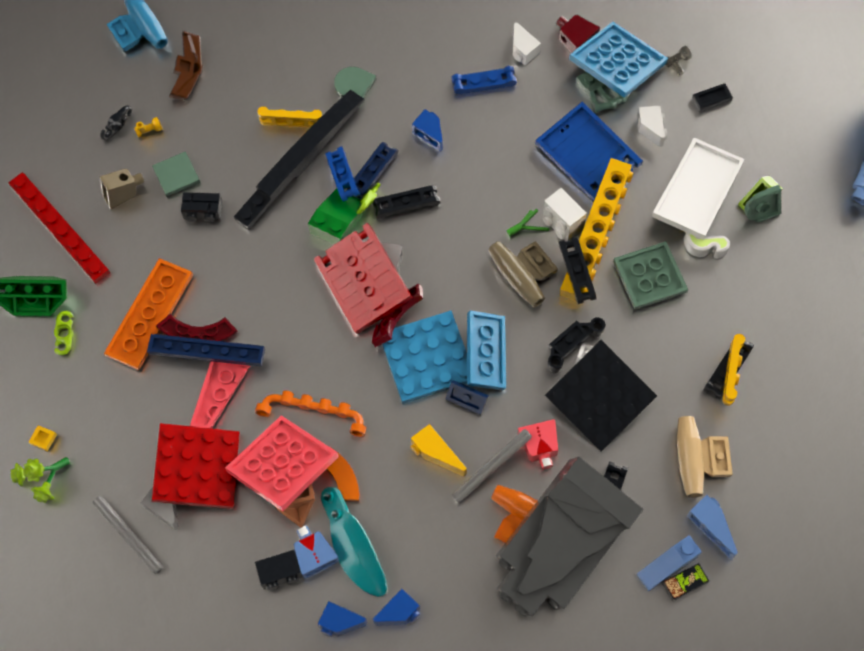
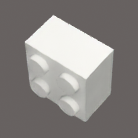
M560 188L544 201L542 218L548 227L551 226L555 230L556 235L560 239L569 241L583 231L587 213Z

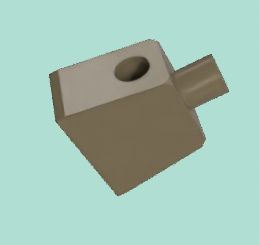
M126 168L100 176L102 196L110 210L134 198L137 195L136 186L144 183L141 173L132 176Z

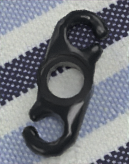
M131 106L122 107L109 118L107 126H105L107 131L101 130L100 133L102 140L111 138L123 128L127 116H130L132 113Z

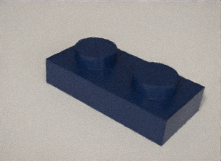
M453 380L445 399L481 415L489 395Z

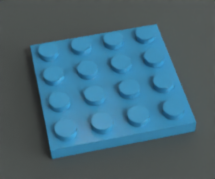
M611 22L569 56L571 62L624 98L667 64L668 61L666 56L615 22Z
M452 311L396 327L393 330L392 339L382 344L402 404L448 390L453 380L467 384V352Z

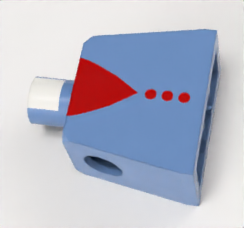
M308 526L297 530L300 541L294 543V548L304 579L339 562L337 554L320 531L311 534Z

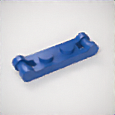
M513 66L464 75L454 74L451 77L452 83L455 85L453 88L454 93L457 95L511 87L517 84Z
M338 147L334 152L329 151L325 153L342 201L345 202L352 196H359L360 193L343 147Z

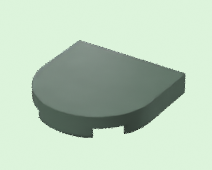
M346 67L335 76V89L340 97H343L351 89L364 98L375 82L376 75L359 67Z
M779 185L763 190L749 199L744 208V213L749 220L762 222L782 214L781 188Z

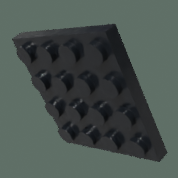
M602 340L585 354L545 394L600 452L657 397Z

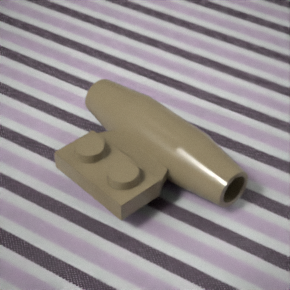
M500 241L492 244L488 251L501 274L513 289L532 307L539 306L545 300V296L536 281H543L557 273L558 268L536 241L521 249L518 256Z

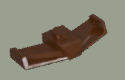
M186 31L182 32L183 56L177 55L173 71L179 77L169 95L170 98L180 101L188 99L203 68L200 36Z

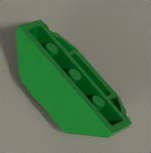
M11 276L0 278V306L13 316H51L67 299V279L54 276Z

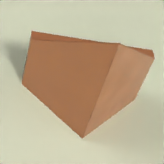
M312 484L283 512L275 507V509L300 528L303 527L315 501Z

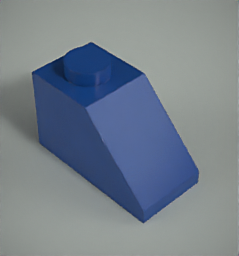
M424 109L412 123V133L441 152L443 150L440 120L434 112Z
M401 589L373 618V622L377 626L406 625L409 621L412 623L420 615V605Z
M328 601L318 626L321 628L320 632L332 637L333 634L340 636L366 626L367 619Z

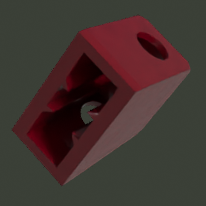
M574 15L569 21L561 16L556 22V25L560 27L559 40L571 53L600 31L599 26L579 15Z

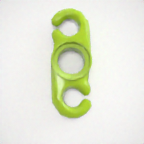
M376 183L361 199L360 203L362 204L357 210L358 215L368 208L377 197L376 192L381 185L380 183Z
M62 311L56 317L54 329L56 337L55 346L58 347L60 344L66 345L63 351H60L58 348L54 349V352L58 355H66L71 350L73 338L71 325L73 321L69 319L67 322H62L61 320L65 315L73 318V314L69 311ZM62 329L69 330L68 335L65 337H60L59 332Z

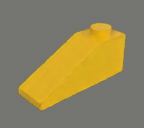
M430 424L411 437L412 445L410 447L417 456L420 454L423 459L463 477L467 475V468Z

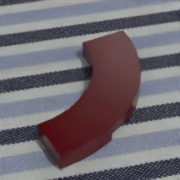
M416 284L408 289L413 297L411 300L385 316L379 326L376 325L372 337V344L375 347L391 340L393 330L402 315L413 305L423 300V288L420 284Z
M170 313L156 325V328L166 336L225 341L238 332L226 317L214 324L197 327L179 321Z

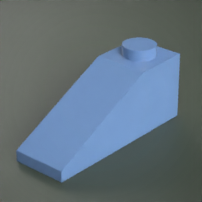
M706 495L689 511L687 516L732 560L738 552L719 502L713 497L710 498Z
M689 535L638 572L637 576L647 590L650 591L696 560L702 551Z

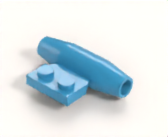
M123 0L129 15H120L106 25L124 52L137 45L143 36L156 49L164 48L168 40L160 22L144 0Z

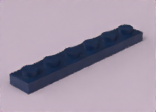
M151 334L147 352L149 355L262 367L265 347Z

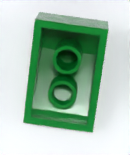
M336 188L316 209L309 220V233L335 245L353 232L365 212L364 210L360 215L357 214V210L362 204L360 203L361 200L352 196L343 202Z

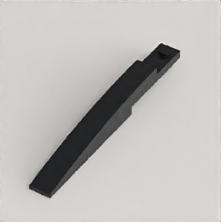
M350 89L265 175L256 186L257 190L235 214L234 219L249 230L294 177L297 179L365 101L364 98Z

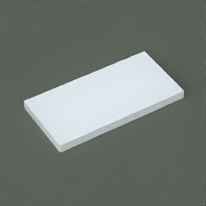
M694 138L653 211L652 217L704 240L745 159Z

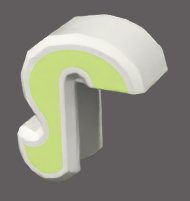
M687 232L684 235L686 250L696 257H705L713 252L714 258H722L727 254L730 246V241L725 236L705 237L702 240Z

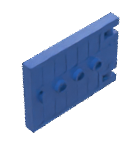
M583 102L578 104L535 140V144L593 202L611 158L625 162L624 160L627 158L629 160L627 163L632 165L631 172L634 166L638 168L643 163V160ZM612 180L615 184L621 183L619 180Z

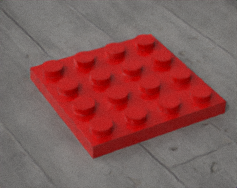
M160 423L151 502L233 509L236 478L230 475L225 467L238 456L240 431Z

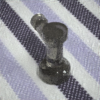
M684 46L680 48L679 53L671 57L667 56L666 66H673L678 76L683 75L685 72L678 61L681 59L686 61L691 59L690 49Z

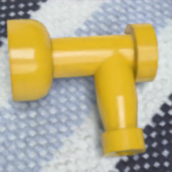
M158 117L153 118L152 123L147 125L137 122L136 127H134L138 138L142 134L154 129L157 132L163 130Z

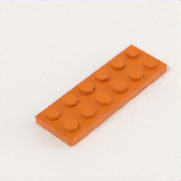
M159 258L105 350L104 355L139 371L148 356L147 349L151 334L160 335L161 331L156 328V325L170 313L172 314L193 277V273Z

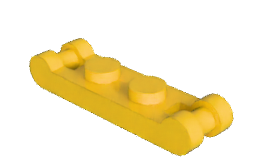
M261 106L257 110L260 123L263 125L311 128L322 117V112L318 109L312 112H304L301 110L286 111L284 109L268 110L267 107Z
M736 334L730 344L722 402L727 406L732 405L738 395L734 388L735 385H738L740 374H737V367H740L742 363V356L739 355L745 342V337L742 334Z

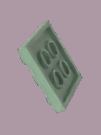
M666 241L613 259L634 310L688 292L687 285Z

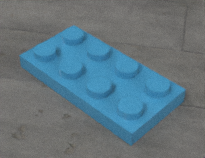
M471 310L467 313L468 386L502 391L506 389L505 316Z

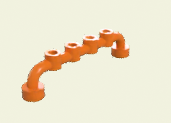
M284 390L282 395H268L263 399L262 403H257L255 408L257 415L269 417L272 410L269 404L279 402L284 406L293 405L303 410L312 409L322 414L331 413L341 418H353L356 423L351 424L349 432L357 437H364L367 429L363 425L364 420L357 411L350 410L351 406L348 403L341 402L338 407L331 406L332 402L325 398L320 399V403L312 402L313 398L306 394H303L301 399L293 398L294 393Z

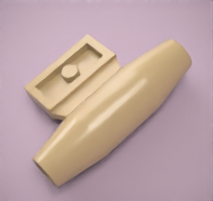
M680 417L677 430L680 475L686 496L690 498L700 497L703 495L704 473L711 477H731L733 475L728 436H709L701 440L694 417Z

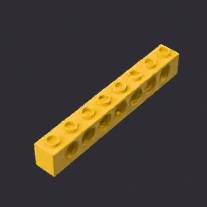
M613 158L609 161L579 239L584 259L590 263L587 268L591 281L594 280L596 270H594L595 264H600L603 255L600 251L602 247L606 248L609 237H606L608 231L612 232L615 224L613 220L614 214H619L621 208L619 201L621 198H625L627 188H625L626 183L631 182L634 173L631 172V164ZM612 180H619L621 183L615 184ZM606 196H613L615 199L608 200ZM600 212H607L608 216H602ZM600 228L602 232L597 233L593 229ZM593 244L596 248L589 249L587 245ZM567 272L560 288L559 296L576 301ZM587 288L580 289L581 293L588 292Z

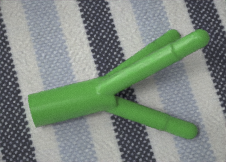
M535 209L534 211L530 210L520 223L509 228L506 232L510 237L523 229L549 231L550 229L548 227L525 226L538 212V209Z

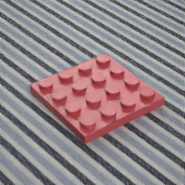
M281 415L225 468L230 475L283 512L339 456L335 450Z

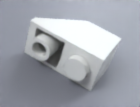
M661 106L639 107L637 113L639 133L657 146L662 147L664 139H667V129L663 127L665 114L661 113Z

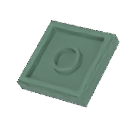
M186 151L152 165L167 197L201 183Z

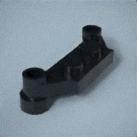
M599 317L593 318L588 323H579L576 320L549 344L551 349V355L548 358L550 372L558 373L563 367V359L589 336L599 337L605 330V321Z

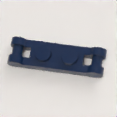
M385 142L380 143L354 177L357 186L359 184L364 185L362 188L357 187L360 193L357 196L358 198L362 199L369 189L372 188L391 161L397 157L399 150L394 147H388V144Z

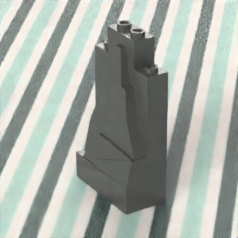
M576 457L568 460L497 553L496 557L500 559L498 563L507 570L511 568L497 588L501 592L499 596L508 603L512 601L517 605L515 609L524 616L527 614L533 616L546 598L548 599L546 602L554 609H565L620 533L625 529H630L644 509L582 458Z

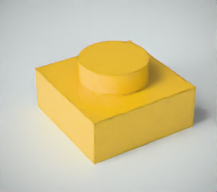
M37 425L28 443L48 452L57 434Z

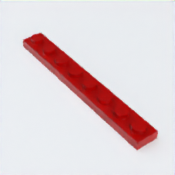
M23 172L8 182L10 187L95 284L110 273L103 262Z

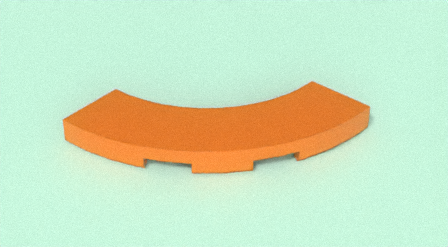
M338 453L339 457L327 470L334 477L344 500L359 502V487L356 476L349 463Z

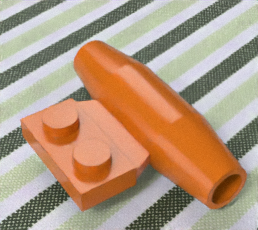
M497 485L491 499L510 514L502 520L494 538L506 543L538 500L523 492Z

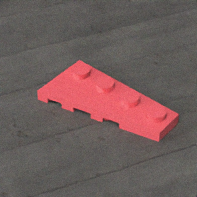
M210 362L190 426L213 428L250 368L249 365Z

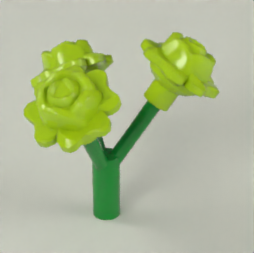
M65 457L50 466H43L42 463H39L38 459H28L27 463L24 464V468L15 463V468L10 470L11 480L22 487L26 477L29 482H39L43 472L50 470L51 473L42 487L31 488V491L34 492L33 498L38 502L46 503L48 500L55 498L49 489L56 471L70 464V461Z

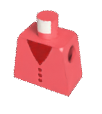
M555 419L518 428L517 435L526 429L532 436L523 445L530 462L539 460L542 469L553 467L551 457L558 454Z

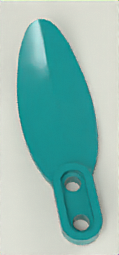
M334 487L325 488L321 493V502L330 520L332 544L341 567L348 577L362 590L374 596H383L387 592L385 575L365 530L359 521L350 514L340 490Z

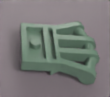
M587 72L576 77V82L590 97L595 114L600 113L602 110H613L617 108L618 104L627 102L629 95L625 98ZM608 87L616 98H610L604 91V88ZM598 93L605 103L599 104L595 94Z

